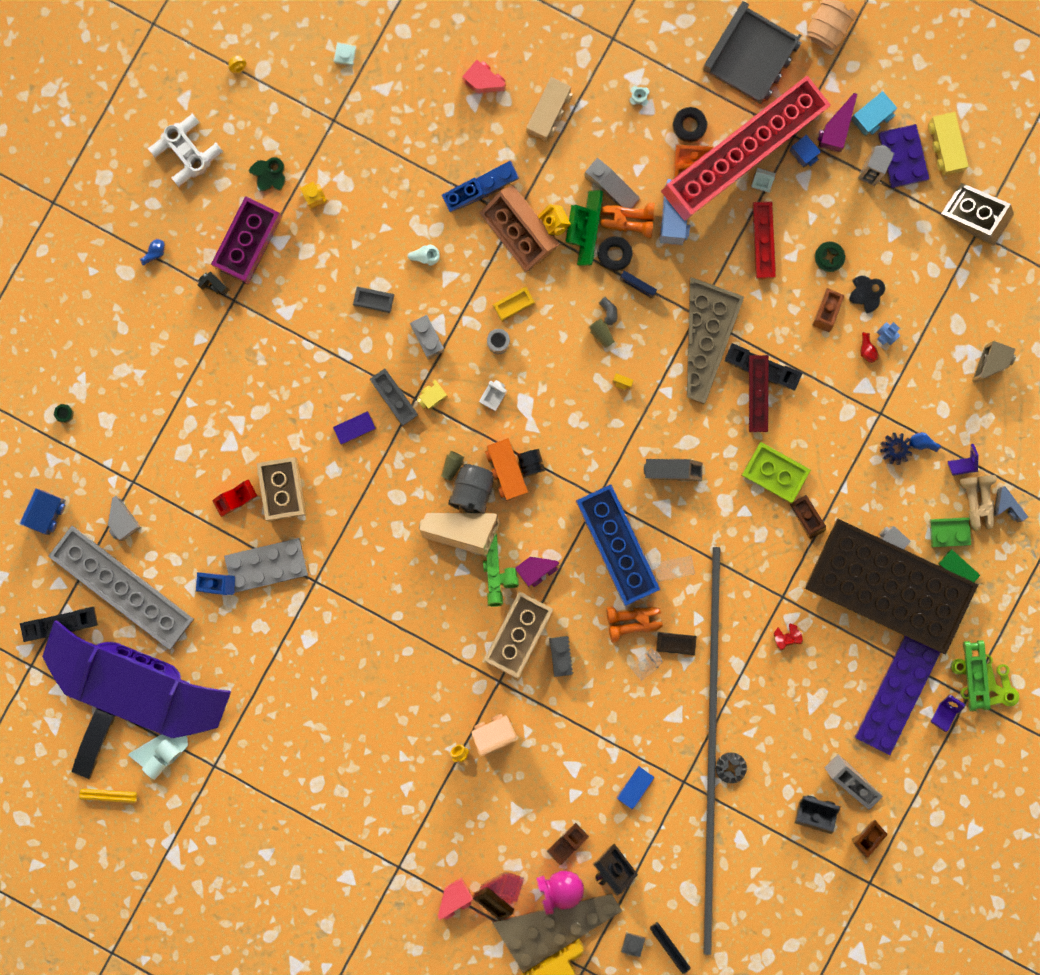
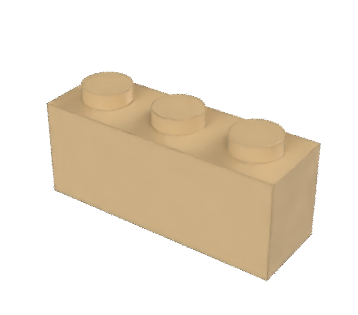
M550 77L526 127L527 133L546 142L549 137H553L557 128L554 125L557 120L560 121L565 112L562 109L565 103L569 104L573 93H570L571 86Z

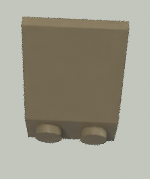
M963 183L960 184L941 213L942 216L976 238L992 245L996 244L1014 216L1010 203Z

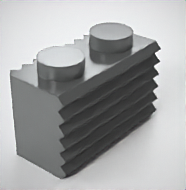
M567 636L550 638L554 677L573 674L572 660H570L572 657L569 652L571 649H569V637Z

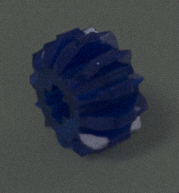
M892 433V438L888 435L885 436L887 442L882 441L880 445L885 447V449L880 450V453L886 452L883 460L890 458L889 464H893L895 461L897 465L901 464V460L907 462L908 458L906 456H912V452L908 451V449L913 448V445H907L910 438L903 440V433L898 437L896 433ZM898 445L900 451L895 453V449L892 447Z

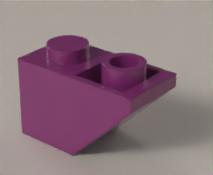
M529 557L515 568L528 587L530 585L535 587L543 581L541 577L546 573L550 576L558 570L556 566L559 565V562L557 560Z

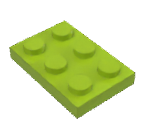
M760 442L741 476L792 504L811 470Z

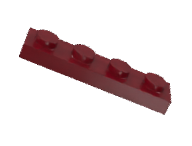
M749 355V432H768L769 355Z

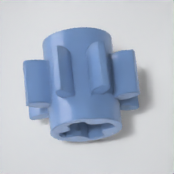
M886 322L877 331L880 335L877 340L882 345L886 343L889 345L893 344L900 336L897 332L900 328L894 322L891 325Z

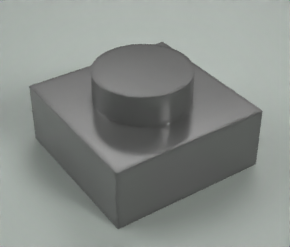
M626 932L621 952L640 957L645 937Z

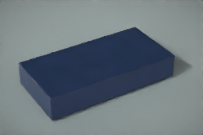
M626 271L620 277L622 282L650 298H653L657 292V289Z

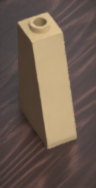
M426 513L424 519H421L419 523V530L425 539L487 556L500 521L498 515L494 513Z

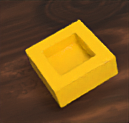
M617 373L613 379V383L616 384L615 387L622 390L630 389L634 381Z

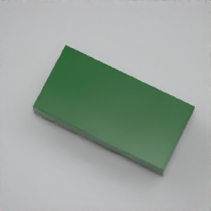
M952 549L938 563L942 568L972 582H975L980 576L977 571Z

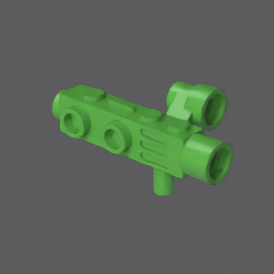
M495 534L486 556L487 560L483 561V570L488 573L489 593H487V602L490 607L503 605V594L500 590L501 584H503L504 588H516L519 586L516 568L504 569L505 573L499 574L497 534Z

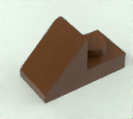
M873 820L861 834L853 837L852 841L867 859L888 834L876 820Z

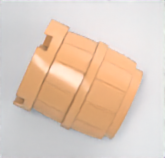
M822 0L820 2L821 6L812 17L807 30V37L823 48L834 50V48L838 47L843 37L846 36L850 23L854 21L857 13L852 8L848 11L845 7L846 4L838 0Z

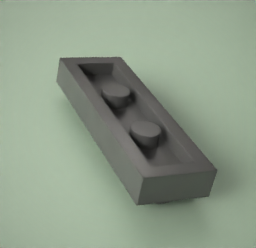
M385 368L370 378V381L402 426L418 416Z

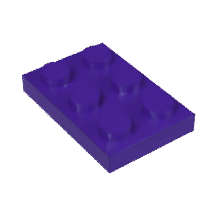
M916 124L878 133L880 144L890 148L891 152L894 153L887 168L891 189L929 180Z

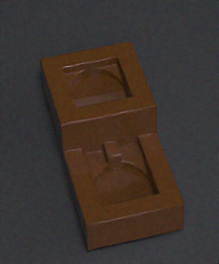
M574 823L547 852L559 865H562L589 836L577 823Z

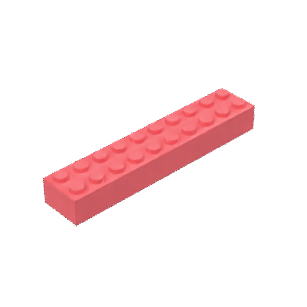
M808 76L804 77L669 182L661 190L662 194L682 219L686 221L821 115L831 104Z

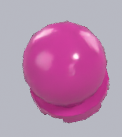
M558 871L549 880H545L544 875L537 878L539 891H544L546 900L542 901L546 915L554 914L553 909L555 907L562 910L571 909L578 905L583 898L584 884L578 875L573 872Z

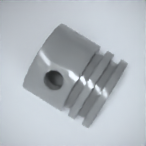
M503 329L492 330L487 337L489 350L495 354L506 352L510 345L508 333Z

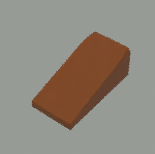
M827 288L812 325L830 332L845 295Z

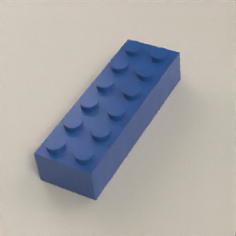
M610 484L576 500V504L623 605L626 606L660 590L612 485Z

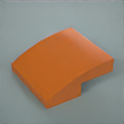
M676 144L674 179L711 151L714 146Z

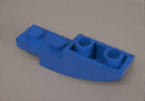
M508 161L478 178L474 177L442 194V197L449 212H452L490 196L520 178L512 161Z

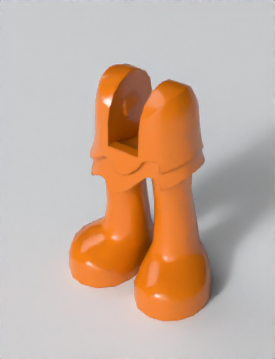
M650 202L643 209L623 208L617 205L604 206L601 209V214L612 215L614 220H600V226L620 232H627L626 230L642 233L644 237L652 239L655 203ZM625 217L647 220V222H630Z
M612 606L606 607L608 624L636 619L638 622L609 626L612 643L618 642L624 634L642 631L644 633L651 632L663 627L662 621L649 623L648 615L661 614L660 608L638 607L633 608L632 611H617Z

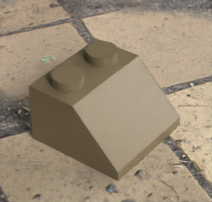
M996 341L985 345L972 381L978 382L1008 368L1010 365L1012 366L1016 358L1014 354L1015 348Z

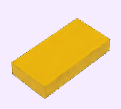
M525 286L494 303L493 307L501 321H504L532 306L535 302Z

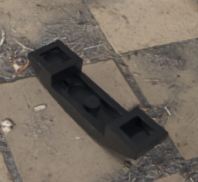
M732 343L724 361L749 373V355L756 354ZM769 360L768 381L795 391L803 373Z
M95 607L20 623L23 642L49 637L53 623L56 620L71 632L98 626Z
M96 708L79 747L72 768L73 773L88 779L91 778L97 763V757L110 725L113 724L115 715Z

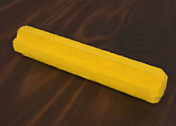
M81 789L79 798L81 800L135 803L137 801V793Z

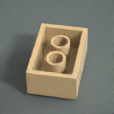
M291 457L257 463L265 520L274 521L306 515L297 458Z

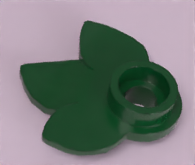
M272 157L267 161L259 160L249 169V173L258 176V191H266L272 186L280 191L285 184L284 164L277 157ZM277 164L278 169L272 170V165Z

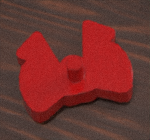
M790 623V634L787 633L785 636L780 628L777 627L774 636L779 650L782 651L786 646L803 643L802 634L796 625Z

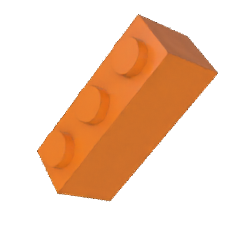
M509 438L488 445V450L485 451L488 462L492 461L494 469H491L494 479H499L501 486L498 487L501 498L505 497L506 501L527 494L528 491Z

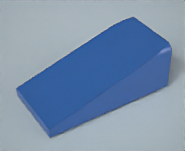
M197 572V592L220 595L234 594L235 576Z
M638 766L616 798L633 810L654 779V776Z

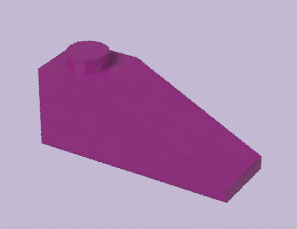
M853 93L829 120L823 130H819L817 140L820 141L819 147L841 153L846 141L857 93Z

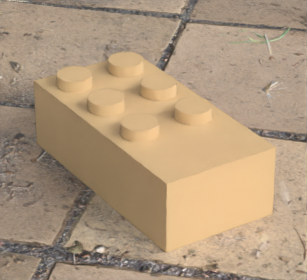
M519 591L484 662L518 679L553 609Z

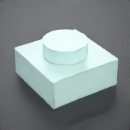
M337 43L334 63L353 66L356 46Z
M757 168L751 187L770 192L776 173Z

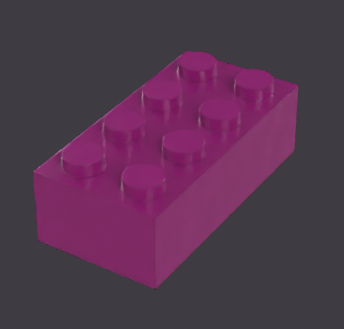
M245 196L211 265L215 269L249 284L282 219L281 214Z

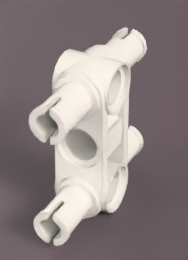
M193 113L180 124L175 123L174 125L167 126L164 133L160 136L161 139L151 147H148V150L155 158L169 147L182 160L185 168L171 177L178 187L189 178L204 174L210 166V162L223 153L216 142L202 153L186 136L188 135L187 132L200 123ZM178 132L177 138L170 139L171 133ZM196 161H201L202 165L200 168H193V164Z

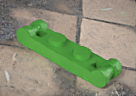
M978 640L977 643L965 641L963 642V650L965 654L969 711H976L982 708L983 710H990L984 640ZM977 650L978 656H972V651ZM982 695V701H976V696Z

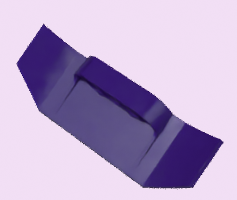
M57 620L53 623L42 656L56 683L66 696L169 738L188 736L218 728L231 694L230 690L207 688L183 681L179 671L173 665L119 643L104 642L97 645L89 643L73 634Z

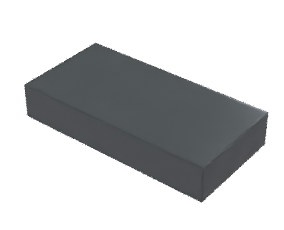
M357 287L353 306L391 314L394 294Z

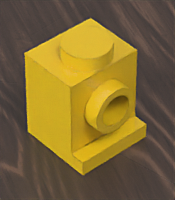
M314 181L300 187L310 209L327 202L320 185H315Z
M549 204L537 215L542 220L549 235H562L571 225L562 206Z

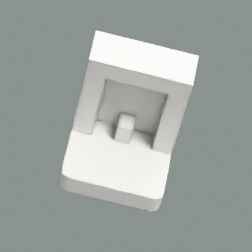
M497 380L495 382L490 381L479 402L496 412L507 393V390L504 389L505 385Z

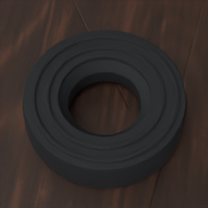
M694 107L681 109L673 120L675 134L686 142L699 140L707 129V119L704 113ZM686 118H694L697 121V128L694 131H686L683 128V121Z
M618 236L605 239L598 250L600 263L611 271H620L626 268L632 259L631 245L627 240ZM611 247H619L622 250L623 256L620 260L613 261L608 257V250Z

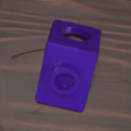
M971 444L970 458L948 461V466L953 476L978 472L979 455L975 445Z
M948 695L939 703L931 723L947 732L956 714L965 708V704L952 695ZM948 702H954L958 707H953Z

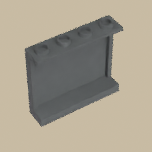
M742 1L704 64L703 70L761 104L764 99L768 100L773 90L770 88L773 83L778 84L783 75L780 73L782 68L787 69L792 58L789 56L792 51L797 52L802 43L799 40L802 35L795 36L749 9V4Z

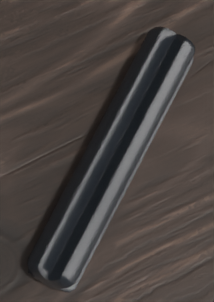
M658 922L654 923L650 930L681 973H687L691 969L689 964Z

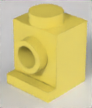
M436 380L433 381L434 386L431 387L429 385L421 391L422 395L417 399L423 409L427 407L428 410H431L447 398V394Z

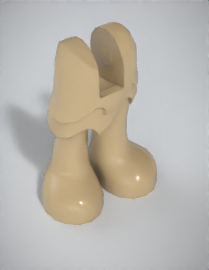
M996 475L960 479V484L966 489L970 507L968 513L971 527L975 531L981 529L980 516H984L986 529H992L994 526L995 506L994 501L991 502L990 487L996 482ZM977 479L982 500V504L978 505L977 498Z

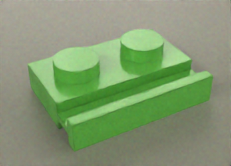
M970 518L930 519L931 547L971 545Z

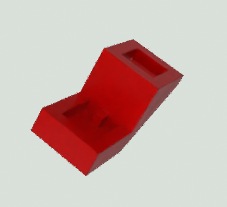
M248 479L235 488L220 494L212 501L220 516L223 517L249 503L257 497V494Z

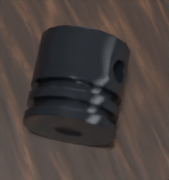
M539 449L517 455L520 467L523 468V477L545 471V468H542L544 464H541L543 461Z

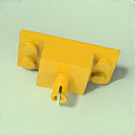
M578 938L520 975H576L575 968L570 959L574 961L582 956L581 952L584 951L581 940Z

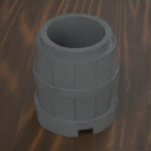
M464 464L460 468L455 480L453 493L450 496L448 505L458 510L461 508L467 513H485L486 504L492 491L493 473L479 466Z

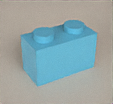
M882 91L855 113L851 120L864 136H867L869 133L873 135L881 128L879 125L882 122L888 123L895 117L894 112L897 107Z

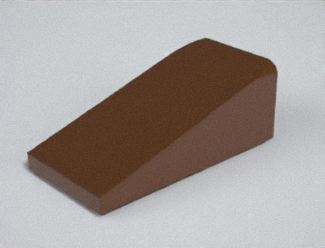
M807 495L790 504L809 539L826 531V525Z

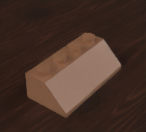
M514 185L500 191L480 212L481 216L525 272L541 262L560 245L553 235L548 234L543 222Z

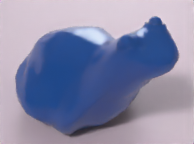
M155 239L150 243L147 254L140 259L143 266L164 254V241Z
M924 432L912 435L909 440V446L914 449L923 450L928 448L938 452L941 448L940 444L933 441Z

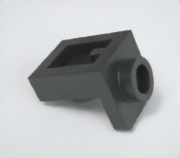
M211 271L208 274L204 273L198 280L199 283L197 285L202 290L212 283L210 287L217 294L221 292L225 295L229 291Z

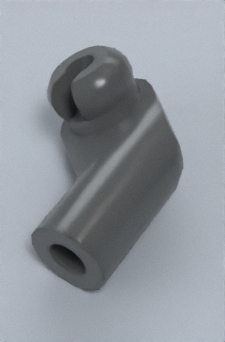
M604 297L599 302L606 310L604 321H606L607 325H613L618 319L617 307Z

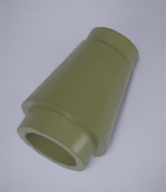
M599 319L589 326L590 333L605 348L615 342L606 321L603 322L602 319Z
M450 451L449 455L447 454L441 476L452 481V478L464 464V456Z

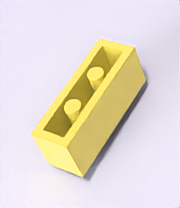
M956 112L933 116L929 121L930 123H928V130L933 135L934 141L932 146L934 152H937L938 170L942 172V176L965 171L969 166Z

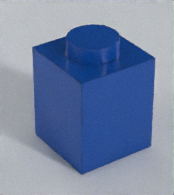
M807 135L796 142L789 150L803 168L807 165L810 167L819 160L818 156L821 153Z

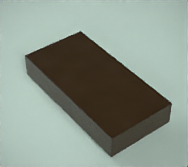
M658 632L656 651L695 655L697 636Z
M488 887L474 893L473 899L498 920L513 915L514 908Z

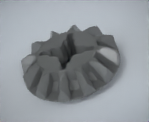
M725 753L717 761V775L726 783H738L747 772L746 761L737 753ZM728 760L730 761V763H732V765H739L737 766V768L734 769L735 776L731 771L724 772V770H726L729 767Z

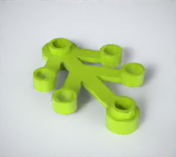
M986 654V657L989 658V663H987L989 692L993 691L998 694V696L990 698V706L998 703H1003L1005 706L1016 705L1019 701V693L1010 685L1008 677L1009 667L1000 664L996 668L997 674L1001 677L1002 688L995 681L991 666L993 659L990 655ZM962 659L953 660L950 665L952 672L966 675L965 661ZM959 663L963 665V669L960 671L957 669ZM1001 667H1005L1006 672L1004 674L1000 672ZM965 687L961 690L960 695L964 699H969L968 697L964 696V691L968 690V688ZM1009 693L1013 695L1012 700L1007 699Z

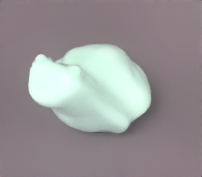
M431 244L422 246L420 249L408 254L410 260L428 264L429 266L436 264L440 256L439 250Z

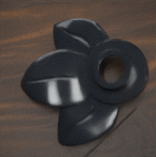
M867 276L854 278L852 281L857 288L852 291L849 301L855 304L864 303L865 312H873L880 305V297L885 292L884 282L880 279L871 280ZM875 284L879 286L877 292L872 290V286Z

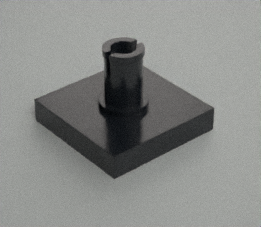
M615 844L610 846L593 864L599 871L595 876L596 881L602 879L598 884L604 885L607 882L617 896L638 875Z

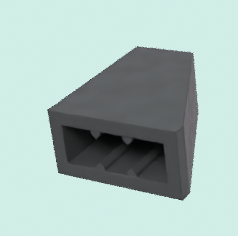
M646 459L644 474L646 475L645 478L652 480L702 481L703 462L691 459Z

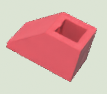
M476 60L462 76V81L476 93L501 92L506 89L505 79L497 73L495 75L491 72L490 66L484 61L479 62Z
M462 877L445 887L438 914L439 920L443 918L447 920L455 915L454 911L461 908L464 910L472 904L473 895Z

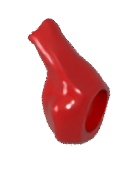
M863 332L861 357L873 363L878 360V351L870 342V333Z

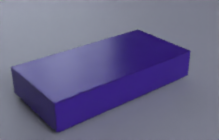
M368 411L333 427L341 445L376 429Z

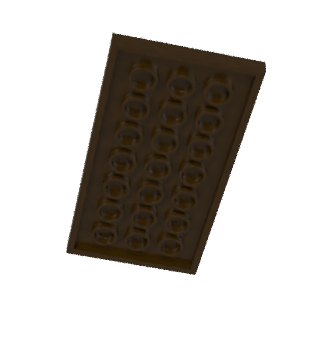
M836 519L804 589L946 655L979 584L849 523Z

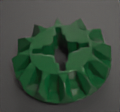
M825 242L817 248L815 262L825 272H834L844 264L845 252L839 244ZM827 252L830 255H837L832 259V265L828 259H823L827 256Z

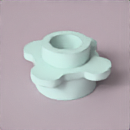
M633 86L631 88L632 97L629 100L632 105L641 104L646 106L648 104L647 95L649 94V89L647 87Z

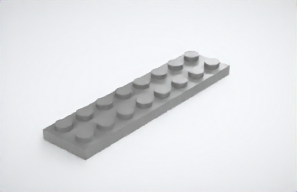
M74 526L70 527L48 556L169 650L172 649L194 620L193 617Z

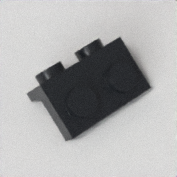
M803 796L798 804L795 824L832 834L840 806L831 801L823 802L817 800L814 796Z

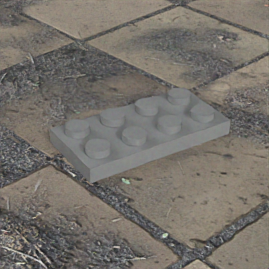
M300 538L224 556L228 575L235 576L234 593L308 576Z

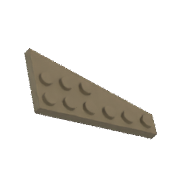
M690 277L687 398L705 404L744 296Z
M612 893L580 901L578 905L571 909L562 910L555 907L553 909L554 914L546 915L544 909L500 921H493L492 923L524 973L620 913L622 910Z

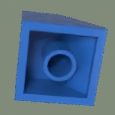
M35 489L19 524L50 535L57 527L58 522L56 520L58 515H61L65 509V499L47 491Z

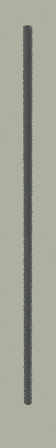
M713 547L704 910L705 955H711L720 547Z

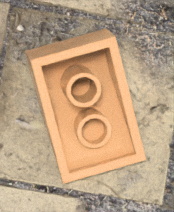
M500 713L491 718L492 722L485 724L483 721L474 726L475 730H472V735L480 756L516 740V733L507 715L503 716Z

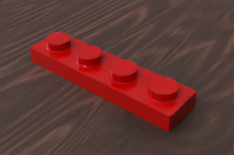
M753 202L756 279L776 278L773 203Z

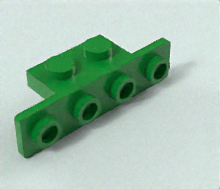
M601 190L588 192L586 208L579 205H571L569 216L571 225L567 229L566 243L580 247L577 262L579 266H591L593 263L603 201V191Z

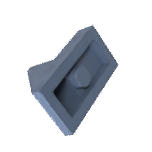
M1006 486L1000 487L997 490L994 516L1008 509L1007 513L1013 521L1022 522L1027 519V514Z

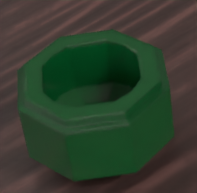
M60 404L55 408L54 417L57 421L68 423L73 419L74 411L69 405Z

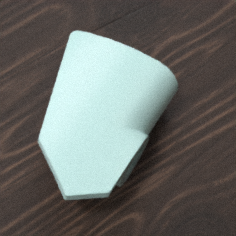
M161 734L128 755L143 767L142 770L150 778L155 780L167 765L172 764L189 746L187 736L169 738Z

